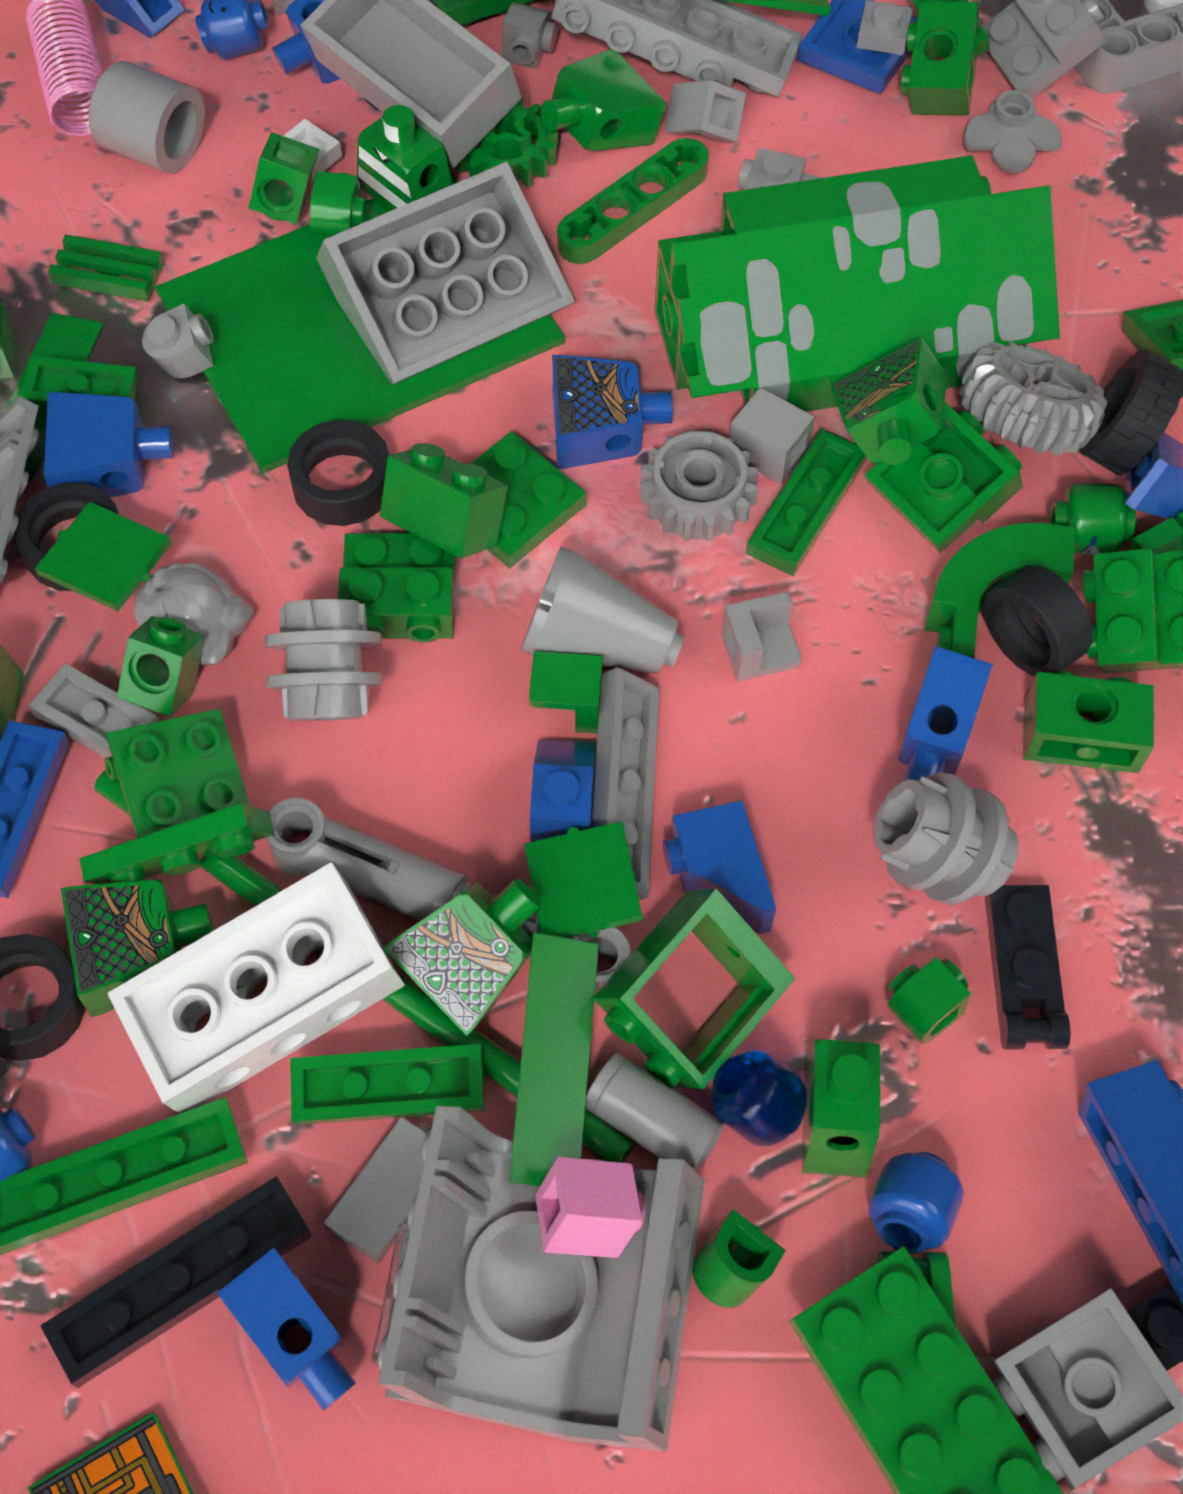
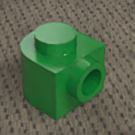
M323 171L316 172L310 201V229L312 233L333 236L366 222L367 199L359 197L360 182L356 175Z
M935 957L922 969H919L916 964L909 966L891 982L888 990L893 996L888 1001L887 1007L921 1044H925L937 1037L964 1015L971 993L967 989L968 982L959 968L947 959L940 961L938 957Z
M732 1209L711 1231L696 1254L692 1269L693 1278L700 1292L712 1303L726 1308L738 1307L773 1274L786 1250L764 1234L760 1228Z

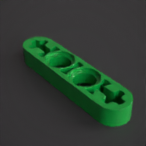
M677 139L565 216L559 222L557 228V248L561 257L574 264H586L597 259L699 186L706 179L708 172L709 153L707 147L696 139ZM654 182L660 184L664 189L658 193L651 194L642 191L639 186L644 183ZM612 207H619L626 210L628 215L623 218L613 219L605 216L603 212Z

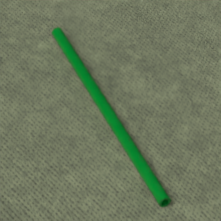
M105 769L95 782V791L130 816L119 779L111 781ZM216 854L199 860L200 867L254 907L283 891V889L237 856L219 857ZM324 947L317 948L315 951L322 956ZM399 974L405 986L382 1000L445 1046L481 1044L484 1056V1074L517 1098L521 1061L475 1028L466 1036L423 990ZM585 1109L582 1146L603 1161L623 1163L633 1149L634 1143L595 1114Z

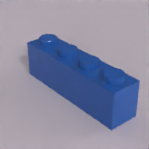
M1158 1060L1087 1083L1078 1115L1183 1304V1089L1175 1080L1169 1081Z

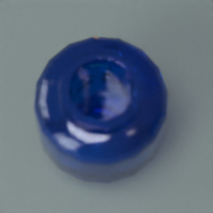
M752 1050L735 1055L720 1066L713 1080L712 1107L717 1118L745 1140L756 1146H772L785 1140L799 1128L807 1107V1089L800 1076L777 1058L762 1050Z

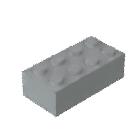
M324 0L300 25L316 59L384 113L387 108L393 105L409 107L413 111L414 122L441 142L445 149L447 162L453 168L521 99L511 63L428 0Z

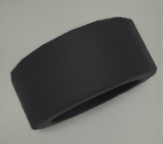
M337 419L319 423L302 433L290 448L287 462L296 504L308 517L323 524L337 526L364 522L380 512L389 455L386 442L374 429L357 421ZM339 455L357 456L369 462L373 469L366 481L354 488L342 491L324 490L312 484L309 479V474L316 465L327 458Z
M62 483L43 489L28 499L17 515L18 525L14 536L28 571L39 583L57 591H72L37 574L35 567L46 555V553L41 551L40 542L48 530L62 521L76 518L89 502L119 514L116 504L103 490L86 483Z
M1026 565L987 592L983 602L984 618L992 638L1009 660L1031 676H1035L1037 672L1059 673L1088 652L1093 642L1092 624L1087 610L1074 589L1054 572L1043 566Z
M29 934L0 939V980L18 968L40 966L54 974L59 985V994L55 1005L38 1022L27 1028L15 1030L0 1028V1057L16 1061L41 1058L62 1047L79 1028L86 1009L77 996L73 964L66 951L48 938Z

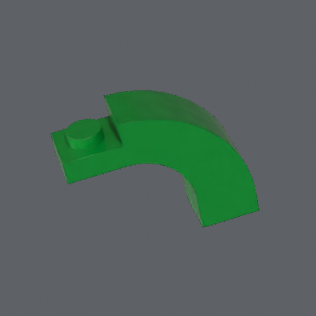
M1049 523L1013 524L988 531L964 545L950 559L942 571L928 611L924 631L938 632L935 646L974 658L978 614L984 609L983 602L987 592L1026 565L1043 566L1059 575L1069 584L1073 575L1076 528Z

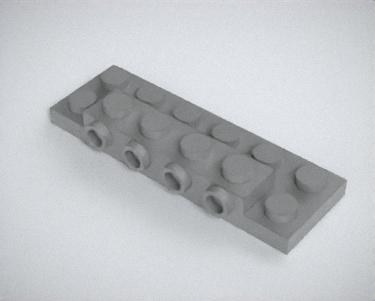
M554 0L556 4L551 17L561 22L569 32L576 34L587 33L607 42V45L615 52H631L651 61L652 65L659 71H675L695 81L712 80L731 87L735 78L746 83L750 89L756 92H768L779 97L803 36V34L723 0Z

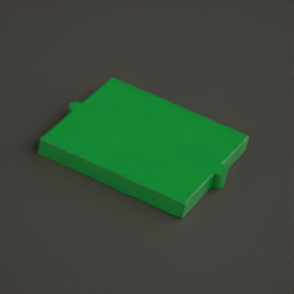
M89 502L67 530H61L57 533V542L38 563L35 570L39 576L115 611H119L140 583L150 580L151 569L172 543L170 537Z
M622 821L581 831L576 827H571L568 829L567 834L524 843L532 889L542 903V906L537 910L540 934L569 938L587 933L588 936L594 938L599 935L600 930L644 921Z

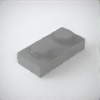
M66 663L63 664L28 705L34 717L58 731L65 732L66 736L104 758L112 756L106 738L107 732L159 722L155 714L139 705L117 698L115 691Z

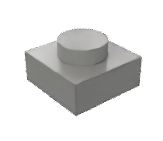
M866 0L856 48L904 55L908 26L913 8L888 2L881 3Z

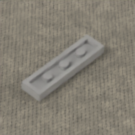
M616 667L602 674L591 828L623 822L640 901L648 898L659 687Z

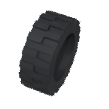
M1148 349L1139 350L1134 356L1126 360L1125 364L1118 369L1112 380L1106 385L1103 395L1108 402L1104 410L1105 416L1096 435L1083 448L1079 449L1080 454L1117 475L1130 472L1152 450L1157 440L1168 427V423L1175 414L1179 401L1183 396V370Z

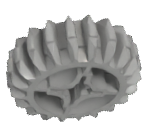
M1011 341L1006 346L1000 343H990L988 347L980 348L962 378L963 385L960 390V395L963 397L961 404L966 410L970 411V414L977 421L984 423L983 428L985 431L997 433L1001 436L1002 441L1010 440L1017 443L1020 449L1024 446L1033 448L1038 454H1043L1046 450L1054 455H1062L1064 452L1077 453L1080 448H1083L1096 435L1105 416L1104 410L1108 403L1103 396L1105 391L1100 385L1095 384V379L1092 375L1081 372L1079 365L1070 364L1063 359V356H1055L1048 353L1046 348L1038 350L1032 348L1029 344L1018 346Z

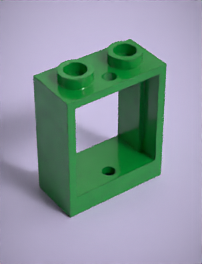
M717 889L693 890L685 892L596 993L593 999L607 1013L604 1021L609 1029L623 1041L630 1044L634 1043L648 1058L645 1066L652 1076L671 1088L704 1089L795 980V977ZM692 931L737 981L739 986L682 1053L633 998Z

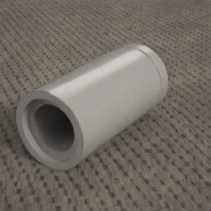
M618 1053L613 1055L600 1071L586 1096L585 1109L663 1159H684L696 1172L699 1171L708 1158L726 1124Z

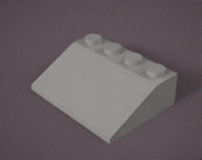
M508 162L328 237L322 241L316 257L340 307L392 386L575 303Z

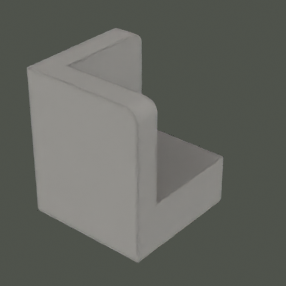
M712 80L673 84L665 131L673 135L697 133L723 143L737 142L746 93Z
M758 389L731 422L730 438L734 439V444L740 451L747 450L749 452V467H756L761 474L782 484L810 446L815 416L765 389Z
M789 592L725 606L721 637L737 682L795 669L800 666L801 655L789 625L793 606Z

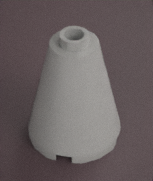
M560 546L534 611L521 650L530 653L532 656L533 651L603 656L602 666L658 674L663 664L673 667L682 647L684 635L676 633L678 625L676 619L573 549L569 550Z

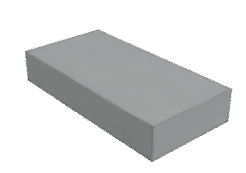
M403 1117L399 1119L324 1222L327 1230L378 1265L408 1224L409 1207L413 1198L418 1194L424 1166L422 1147L427 1133Z

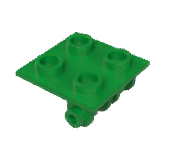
M220 709L106 733L112 754L111 757L105 758L106 773L111 781L117 779L120 781L136 838L239 803L250 805Z

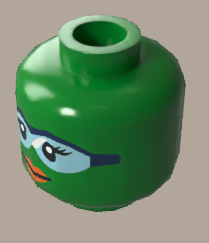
M1074 483L1066 490L1063 501L1053 502L1050 515V524L1076 528L1074 554L1082 555L1118 552L1123 543L1131 542L1136 522V510L1125 504V492L1119 485Z

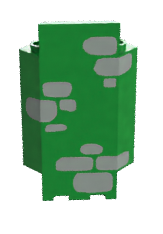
M970 155L723 193L720 231L658 240L654 312L676 389L688 388L691 398L741 391L744 405L748 403L758 389H765L808 412L838 407L831 387L832 382L919 337H922L946 372V389L963 385L962 378L972 358H975L980 348H986L990 343H1000L1006 346L1010 341L1016 345L1060 339L1050 185L991 194L989 180L986 176L980 175L974 157Z

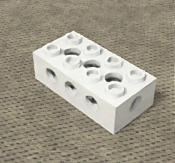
M330 862L107 994L162 1103L178 1113H183L209 1103L402 988L405 984L389 955L383 949L381 941L348 883L334 864ZM324 947L322 956L315 963L304 966L305 959L310 952ZM263 980H268L265 990L259 996L249 999L253 987ZM211 1012L207 1025L200 1031L195 1032L197 1021L204 1014Z

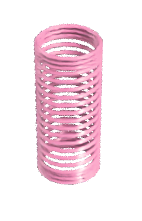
M32 0L27 7L25 18L50 122L58 131L67 135H91L89 121L78 123L65 120L87 119L89 114L83 116L63 114L89 112V107L76 111L62 108L85 107L90 105L91 100L80 104L60 102H78L92 97L95 86L103 74L86 6L81 0ZM54 1L68 2V3H60V2H58V3H54V4H49V5L44 6V7L41 8L40 10H38L40 7H42L43 5H45L46 3H49V2H54ZM58 6H61V7H70V8H72V9H63V8L54 9V10L47 11L46 13H44V14H42L41 16H39L41 13H43V12L46 11L47 9L54 8V7H58ZM64 12V13L74 14V15L59 14V15H55V16L48 17V18L45 19L44 21L40 22V21H41L42 19H44L45 17L49 16L50 14H54V13ZM59 18H68V19H73V20H75V21L60 20V21H56V22L49 23L48 25H46L45 27L42 28L43 25L47 24V23L50 22L51 20H55V19H59ZM60 24H71V25L77 26V27L61 26V27L53 28V29L49 30L48 32L44 33L46 30H48V29L51 28L52 26H56V25H60ZM61 30H74V32H62L49 36L52 33ZM74 48L73 50H66L62 52L58 51L62 49ZM75 54L74 56H68L63 58L59 57L62 55ZM76 60L75 62L61 63L63 61ZM69 66H78L76 68L62 69ZM71 72H79L76 74L64 75ZM80 78L77 80L66 81L68 79ZM87 92H91V93L87 94L86 96H84V97H79V98H73V99H72V98H65V97H63V96H77V95L85 94V93H87Z

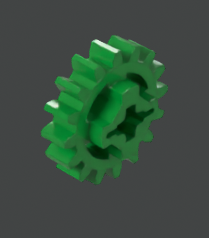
M521 98L479 142V148L474 147L457 164V168L460 172L469 170V177H472L508 162L516 180L530 187L532 186L533 174L545 178L548 175L547 165L556 164L558 130L550 131L545 127L541 118V107L539 104L536 103L527 109L523 107V98ZM532 137L536 141V144L532 143Z

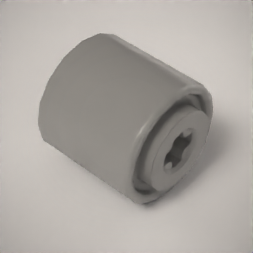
M126 61L116 62L109 66L101 75L92 93L89 106V129L93 140L100 147L164 173L174 174L183 169L191 160L200 143L205 122L203 97L196 87Z

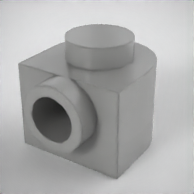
M513 2L502 22V57L510 63L537 70L545 51L552 52L557 41L558 23L552 22V12Z
M182 304L156 316L147 325L142 338L143 348L171 377L177 379L188 378L214 366L209 344L214 342L213 334L206 319L200 313L194 315L185 304Z

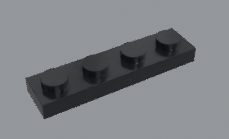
M275 1176L43 1323L40 1327L70 1383L78 1389L219 1297L217 1293L272 1248H275L282 1257L313 1236L278 1177Z

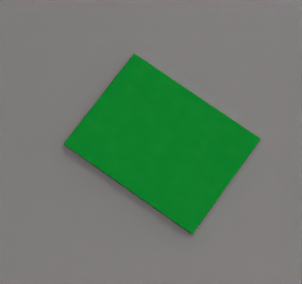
M450 173L451 181H452V185H453V184L457 183V181L455 180V178H454V177L452 176V174ZM375 199L368 200L366 221L390 211ZM310 224L155 286L156 294L166 311L185 304L194 315L200 313L206 319L214 338V342L209 344L214 366L202 372L261 474L287 464L290 448L299 436L319 423L339 419L357 421L368 427H373L565 343V336L552 317L548 315L392 386L340 307L316 259L322 241L331 237V235L312 233Z

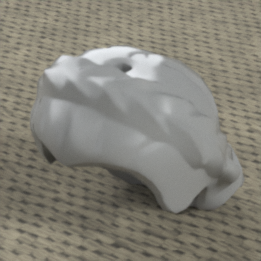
M175 563L161 567L156 573L151 575L150 580L145 582L135 595L134 616L139 627L151 616L157 618L168 617L182 622L187 629L205 635L199 662L201 666L217 665L231 652L234 639L244 632L246 624L254 614L253 608L245 602L244 598L237 596L228 583L218 574L196 563Z

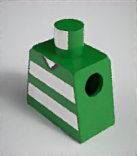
M393 105L387 108L381 118L359 134L357 139V179L360 182V188L388 211L397 209L452 185L444 147L440 141L414 122V114L409 107Z

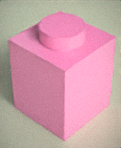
M557 1157L535 1194L543 1252L619 1258L634 1233L641 1229L644 1222L645 1200L642 1193L637 1191L633 1167L630 1163Z

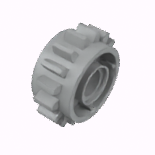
M687 430L685 433L673 438L670 436L666 437L664 445L660 450L652 448L649 451L648 464H644L641 467L640 501L641 503L648 504L647 517L650 520L658 519L663 525V532L667 534L672 532L687 541L690 539L712 541L713 537L723 533L727 535L732 534L734 524L737 521L746 523L749 519L750 506H755L758 470L756 467H748L749 452L747 450L740 451L734 444V439H727L715 434L713 431L692 432Z

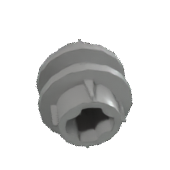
M312 599L284 603V608H280V633L266 635L265 648L286 650L287 674L267 676L266 688L269 690H282L284 718H288L290 721L361 719L364 718V715L369 714V688L383 686V674L363 672L362 649L381 646L382 634L376 631H367L365 604H360L356 600Z
M938 772L927 778L921 776L919 781L908 779L897 784L887 794L882 804L879 805L874 821L873 837L875 846L882 852L880 859L886 861L888 873L898 884L907 888L923 890L929 898L939 903L955 905L970 900L974 895L984 897L994 893L1005 883L1009 875L1014 872L1013 868L1018 856V839L1016 832L1008 825L1010 819L1007 817L1004 804L994 794L982 789H973L962 778L954 774Z

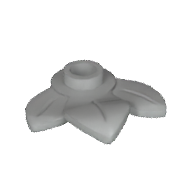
M1009 90L998 96L991 104L988 113L980 114L970 120L964 135V145L969 151H991L992 160L999 169L1010 174H1019L1030 168L1034 161L1036 150L1048 152L1060 150L1061 133L1053 121L1037 115L1035 103L1028 94L1022 91Z

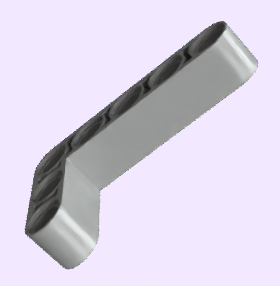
M1093 0L1105 18L1098 23V26L1107 42L1074 66L1090 88L1100 93H1115L1183 71V3L1124 21L1108 0Z

